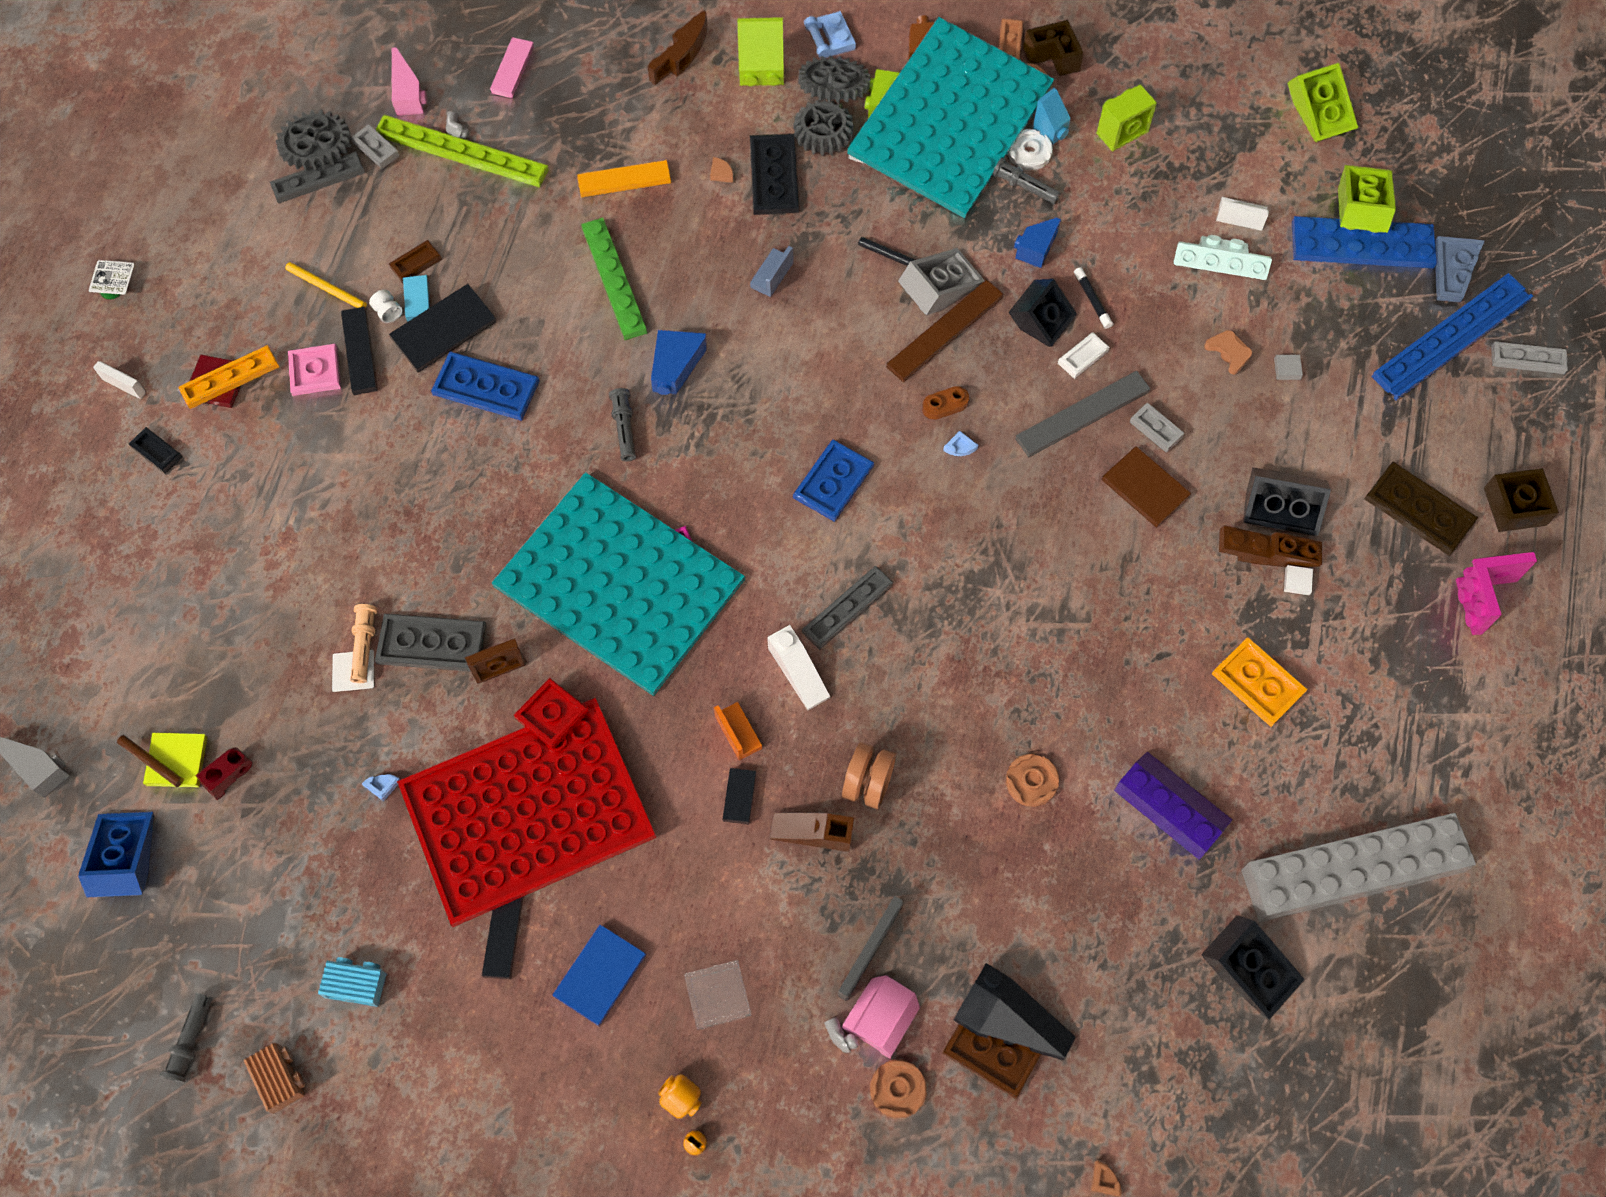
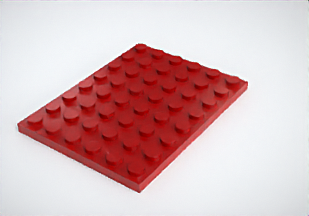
M596 698L582 703L588 708V714L554 750L524 727L397 781L452 927L656 838Z

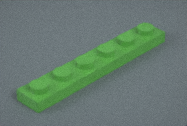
M600 218L581 224L624 340L647 334L646 326L604 219Z

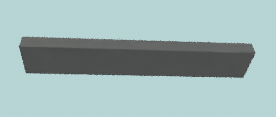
M1135 371L1017 434L1015 440L1029 458L1148 394L1151 388L1141 375Z

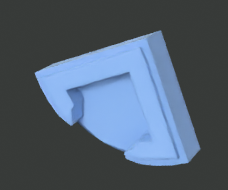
M959 431L944 446L943 451L954 456H966L975 452L978 449V444Z
M391 774L369 777L362 785L384 802L398 786L397 781L400 779Z

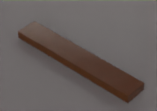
M986 279L887 363L886 368L902 382H905L1003 298V293Z

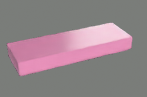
M517 38L511 39L490 88L492 94L513 98L534 49L533 42Z

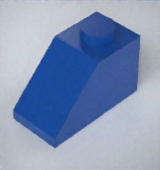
M1054 218L1026 227L1023 236L1018 235L1014 245V248L1017 249L1015 259L1042 268L1057 236L1061 219Z

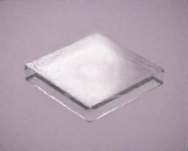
M738 960L684 974L697 1030L752 1016Z

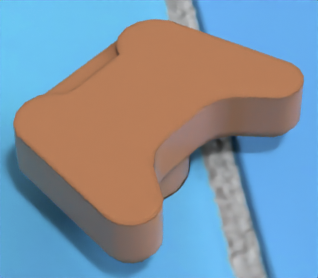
M1230 330L1207 339L1204 348L1208 351H1218L1221 353L1222 359L1229 363L1228 371L1232 375L1237 374L1252 355V350Z

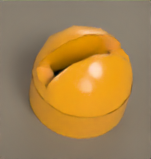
M691 1131L685 1136L683 1145L689 1154L700 1155L706 1149L707 1140L700 1131ZM691 1136L702 1144L699 1149L688 1141Z

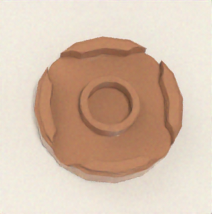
M1035 754L1019 756L1011 763L1006 773V787L1009 794L1016 802L1024 806L1038 807L1044 805L1054 797L1058 789L1059 774L1057 769L1049 759L1043 756L1040 757Z
M890 1060L881 1065L874 1072L870 1082V1097L874 1106L883 1115L892 1119H905L914 1115L922 1107L927 1094L924 1076L914 1064L905 1060Z

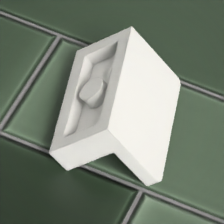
M1222 197L1216 221L1262 231L1269 211L1266 206Z

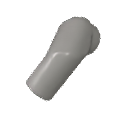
M453 111L447 113V133L454 137L466 139L469 131L466 127H462V124L458 123V114Z
M837 1017L824 1022L832 1042L841 1051L851 1053L852 1049L858 1047L859 1043L854 1034L845 1036Z

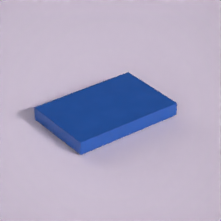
M832 439L794 492L793 499L835 522L874 467V462Z
M599 925L552 996L589 1021L600 1026L646 957V954L607 928Z

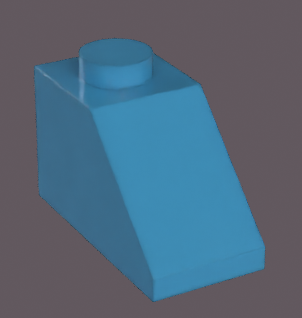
M1055 88L1038 100L1033 130L1040 131V134L1044 137L1045 135L1049 137L1052 145L1058 140H1063L1068 135L1071 119Z

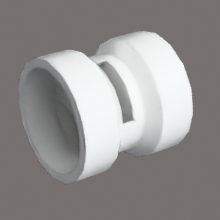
M380 290L370 298L369 303L373 310L378 312L382 322L391 323L402 314L401 306L398 302L394 301L390 291Z

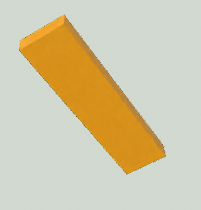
M667 160L577 174L581 198L671 183Z
M266 345L178 388L189 409H192L279 368V365L269 346Z

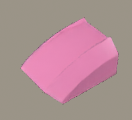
M887 975L872 978L842 1025V1029L849 1034H854L891 1059L920 1009L916 994Z

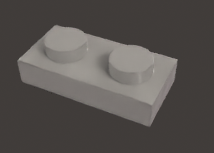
M367 125L351 137L353 143L381 169L399 157L398 151L370 125Z
M1146 403L1130 420L1132 425L1166 453L1184 435L1183 431L1149 403Z

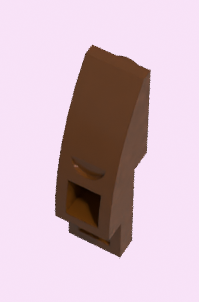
M701 11L697 16H693L682 28L677 29L672 35L673 45L667 47L661 55L651 60L647 65L649 81L654 85L670 73L678 77L693 62L707 34L706 11Z
M1225 525L1220 528L1219 552L1238 556V561L1277 567H1287V565L1320 567L1322 565V542L1280 532L1266 535Z

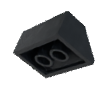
M1252 467L1246 490L1243 523L1319 536L1331 488L1327 480Z

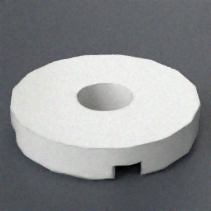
M1025 129L1021 132L1007 155L1016 167H1021L1023 170H1037L1049 163L1052 157V143L1049 137L1046 135L1044 137L1040 134V131ZM1033 147L1036 151L1028 152L1024 148Z

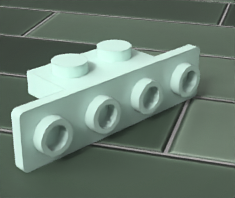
M1216 235L1201 236L1199 245L1178 242L1174 257V265L1262 280L1267 279L1272 262L1270 256L1249 253L1248 243L1242 240H1224Z

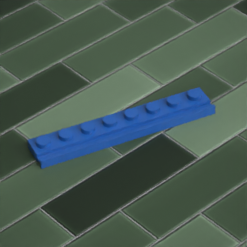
M1509 273L1377 369L1371 377L1387 393L1390 392L1395 396L1394 399L1397 401L1527 304L1533 298V295L1527 294L1525 292L1526 288Z

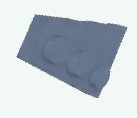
M1437 236L1435 240L1437 300L1462 301L1485 240Z

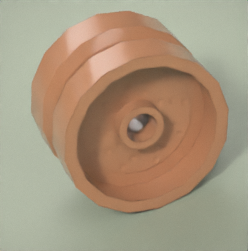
M860 742L846 772L842 798L856 802L863 793L865 806L878 810L883 802L893 773L896 753L883 749L878 753L875 761H873L875 755L873 745Z

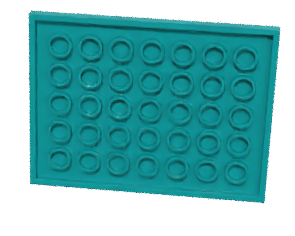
M938 17L848 147L847 154L965 219L992 178L997 163L1001 158L1006 157L1036 111L1038 100L1048 93L1052 87L1054 78Z
M585 472L492 581V585L649 694L655 696L743 584L745 576Z

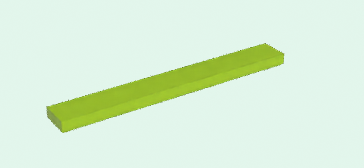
M383 115L375 129L386 140L539 188L549 171L548 165L387 115Z

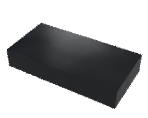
M147 427L128 443L133 450L164 474L183 458L177 450Z
M730 768L722 818L723 822L749 825L756 771Z

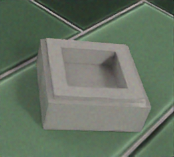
M1300 355L1275 356L1274 364L1277 380H1301L1303 374Z

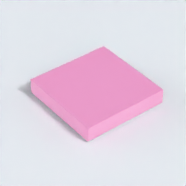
M336 344L288 351L290 390L293 396L341 389L338 348Z

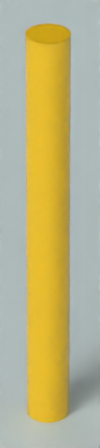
M292 262L287 263L285 269L356 308H366L367 303Z

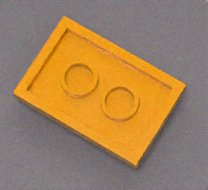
M1248 637L1212 672L1215 678L1270 727L1308 690Z

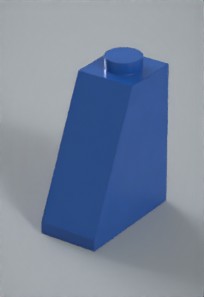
M658 330L651 375L653 392L662 395L678 393L707 350L706 334Z

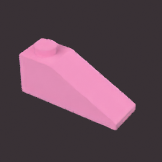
M396 47L392 48V103L396 115L424 114V104H427L426 91L421 90L418 79Z

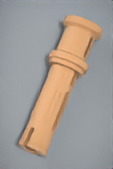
M358 604L354 606L356 619L355 625L352 627V633L355 636L350 681L353 683L367 682L371 637L375 634L373 623L374 615L377 614V607L368 604Z

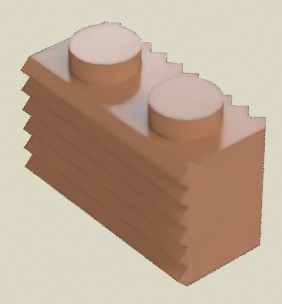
M272 1043L244 1059L266 1111L272 1114L305 1096L302 1090L305 1087V1082L298 1071H293L291 1062L294 1059L287 1046L282 1047L277 1043Z

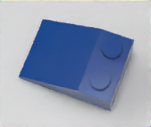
M153 812L98 814L78 874L86 897L143 895L149 874L154 822Z

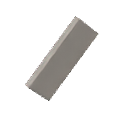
M1495 341L1491 345L1492 366L1559 374H1565L1568 370L1567 349Z

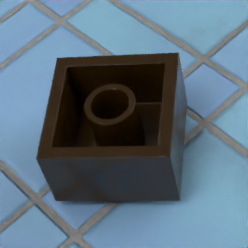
M1543 468L1495 474L1484 487L1498 532L1547 526L1559 513Z

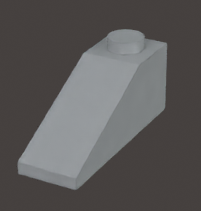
M0 737V754L29 787L43 798L70 776L63 769L66 763L57 754L50 756L44 750Z

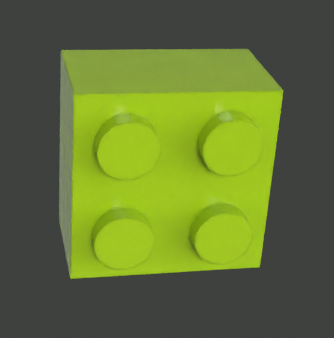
M1141 84L1125 90L1123 94L1114 99L1110 98L1103 104L1096 134L1112 152L1149 132L1157 102Z

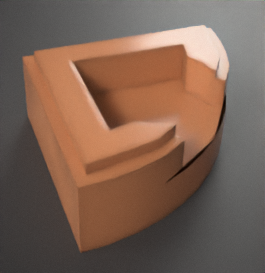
M713 157L710 180L733 183V172L729 164L720 158Z
M1096 1160L1094 1162L1091 1191L1121 1197V1185L1114 1172L1106 1164Z

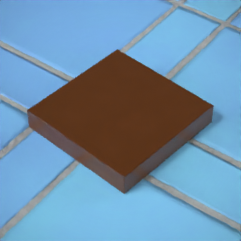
M515 638L465 657L477 684L526 665Z

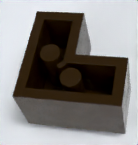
M1069 20L1026 30L1023 49L1030 63L1036 64L1052 60L1059 76L1080 71L1084 52Z

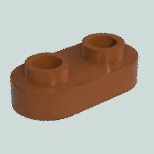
M959 386L930 394L923 401V414L929 419L937 420L961 412L968 406L969 394L966 389ZM954 395H958V396H960L961 398L957 399V398H954L953 396H954ZM931 403H937L938 406H933Z

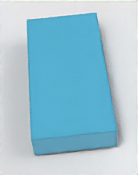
M427 275L403 278L405 318L407 322L430 308Z

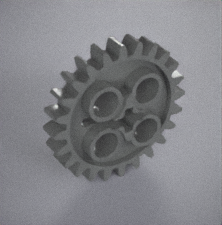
M821 56L820 60L813 58L812 62L806 61V65H801L798 84H800V89H805V94L811 93L812 98L819 96L820 101L826 98L828 102L836 100L837 103L840 100L848 102L849 98L857 100V96L862 98L863 93H868L871 74L868 73V69H864V65H857V61L849 62L850 58L841 60V56H838L837 59L829 56V59Z
M322 109L318 114H315L314 110H311L310 115L302 112V117L300 118L294 115L295 121L287 120V127L281 126L282 132L277 133V149L283 161H287L289 166L295 165L297 170L303 166L305 171L312 166L317 171L320 165L325 169L328 162L334 165L335 158L338 160L342 159L340 153H348L346 148L351 147L350 140H352L351 132L344 118L340 119L339 114L333 116L331 111L324 114Z

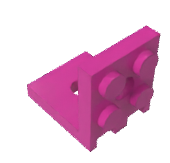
M1534 552L1473 559L1474 567L1465 568L1463 571L1464 577L1456 579L1458 599L1464 606L1466 613L1465 622L1470 627L1472 636L1483 634L1502 615L1492 585L1518 582L1537 562Z

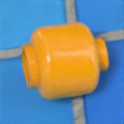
M679 1074L676 1077L671 1075L658 1091L660 1105L677 1119H681L687 1114L693 1116L702 1103L698 1100L701 1094L700 1088L683 1074Z

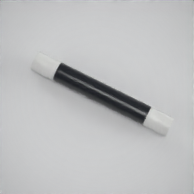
M1077 268L1074 274L1104 328H1110L1113 325L1112 320L1083 268Z

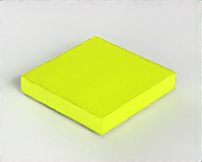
M152 733L149 754L184 779L179 787H199L200 782L195 775L202 771L208 737L205 734ZM146 765L144 785L175 787Z

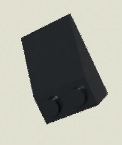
M1238 915L1201 954L1224 981L1268 1020L1271 1019L1305 980L1255 920Z

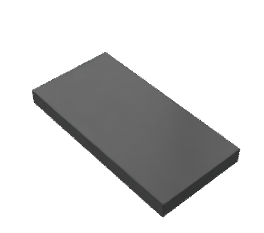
M384 614L375 662L379 665L471 672L465 657L482 651L487 624L485 621Z

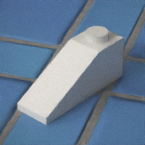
M788 625L767 637L769 651L806 709L810 710L828 700L830 695L792 627Z

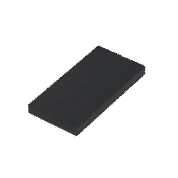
M794 134L750 135L753 215L799 213Z
M467 283L389 333V336L418 373L448 354L449 351L451 352L494 324L496 318Z

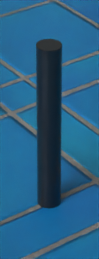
M864 237L859 239V246L905 266H908L911 261L915 260Z

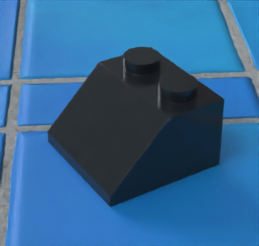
M1054 278L1033 280L1008 312L1021 331L1048 347L1053 346L1077 315Z

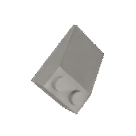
M958 248L911 261L898 280L925 315L945 309L971 293L985 281Z

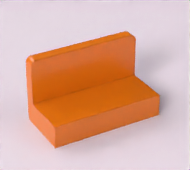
M738 702L722 710L719 705L714 707L715 718L739 761L762 749L761 742Z

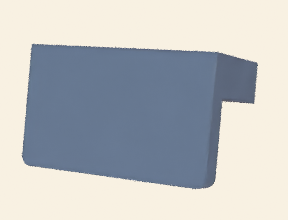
M788 246L784 253L773 248L751 280L750 288L771 297L793 264V247Z

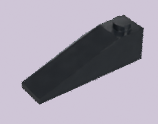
M988 963L983 967L953 1021L977 1036L999 1038L1004 1040L1003 1043L1013 1045L1016 1043L1029 1047L1032 1052L1063 1061L1076 1038L1075 1035L1012 978Z

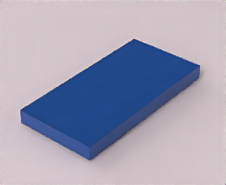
M449 351L431 392L434 396L522 421L540 380L538 376Z

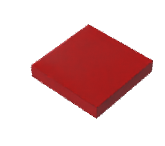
M549 678L514 714V718L554 750L588 714L589 710L554 680Z

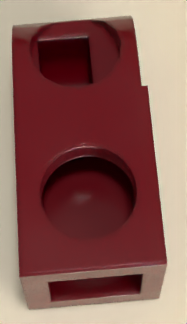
M233 747L195 776L201 785L218 801L225 794L224 791L237 778L242 777L250 770L252 761L239 748Z

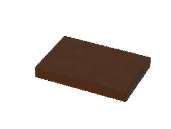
M1137 446L1102 477V481L1156 528L1191 495L1185 487Z
M958 1024L942 1052L943 1055L1015 1100L1041 1056L1039 1053L1030 1051L1029 1047L1016 1043L1008 1045L1003 1043L1004 1040L992 1036L987 1038L977 1036L960 1024Z

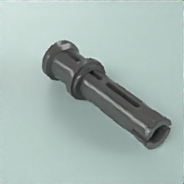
M1001 158L993 171V177H1000L1008 181L1012 187L1018 185L1051 202L1053 205L1057 202L1061 191L1023 173L1024 170L1021 167L1016 168L1005 162L1006 159Z
M617 388L609 392V399L613 405L611 415L616 420L620 458L624 462H629L636 459L630 420L633 415V410L629 405L631 395L628 389Z
M195 993L194 1000L176 1045L170 1047L169 1053L171 1055L165 1070L160 1072V1077L180 1083H185L186 1081L184 1075L190 1060L195 1057L193 1048L213 1000L212 997H207V995Z

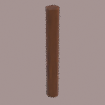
M122 735L118 738L117 744L175 787H179L183 783L184 779L128 737Z

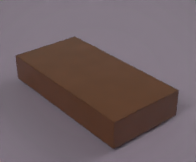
M426 240L390 262L389 266L403 283V278L420 274L441 261L442 258L433 245Z

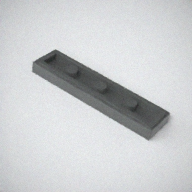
M357 152L342 156L341 160L334 159V165L329 162L326 163L325 169L321 165L318 166L317 171L310 167L307 171L302 170L270 181L278 204L365 174Z
M875 565L802 629V633L820 650L893 586V582Z
M896 896L893 897L840 987L838 997L841 999L849 1000L900 913L903 900Z

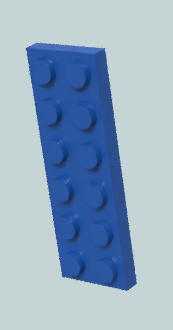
M1294 216L1292 220L1294 260L1433 269L1437 264L1433 224L1391 222L1388 233H1373L1369 230H1349L1340 227V219Z

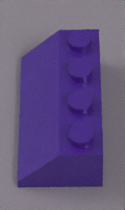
M1148 751L1130 768L1114 790L1199 860L1232 821L1229 816Z

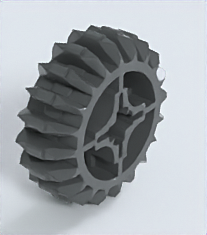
M824 98L823 102H818L815 99L814 104L807 102L806 107L800 108L799 113H796L793 130L795 139L798 140L799 146H804L805 152L812 150L813 155L820 152L823 157L827 152L832 156L834 150L840 153L842 147L847 148L848 142L852 139L854 125L848 108L843 109L842 103L836 105L834 100L827 102Z

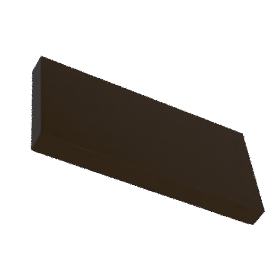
M1395 462L1389 465L1364 498V500L1448 556L1453 553L1478 519L1477 516Z

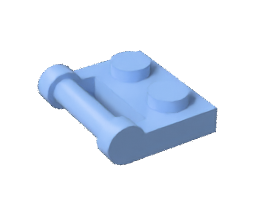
M841 11L818 18L811 16L805 19L804 25L813 37L817 46L816 51L820 58L821 56L827 58L855 50L856 43ZM820 28H823L824 33L830 43L829 46L824 43V40L819 32Z

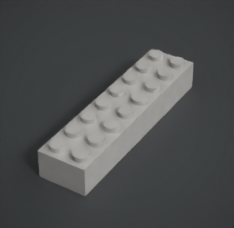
M1452 813L1252 861L1241 871L1258 920L1263 922L1464 873L1475 866L1476 863L1457 815Z

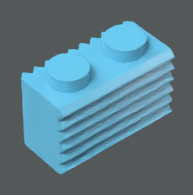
M337 957L336 962H326L320 989L318 990L320 996L343 1002L374 1007L379 1006L386 973L380 969L379 964L364 962L363 966L352 965L353 960Z

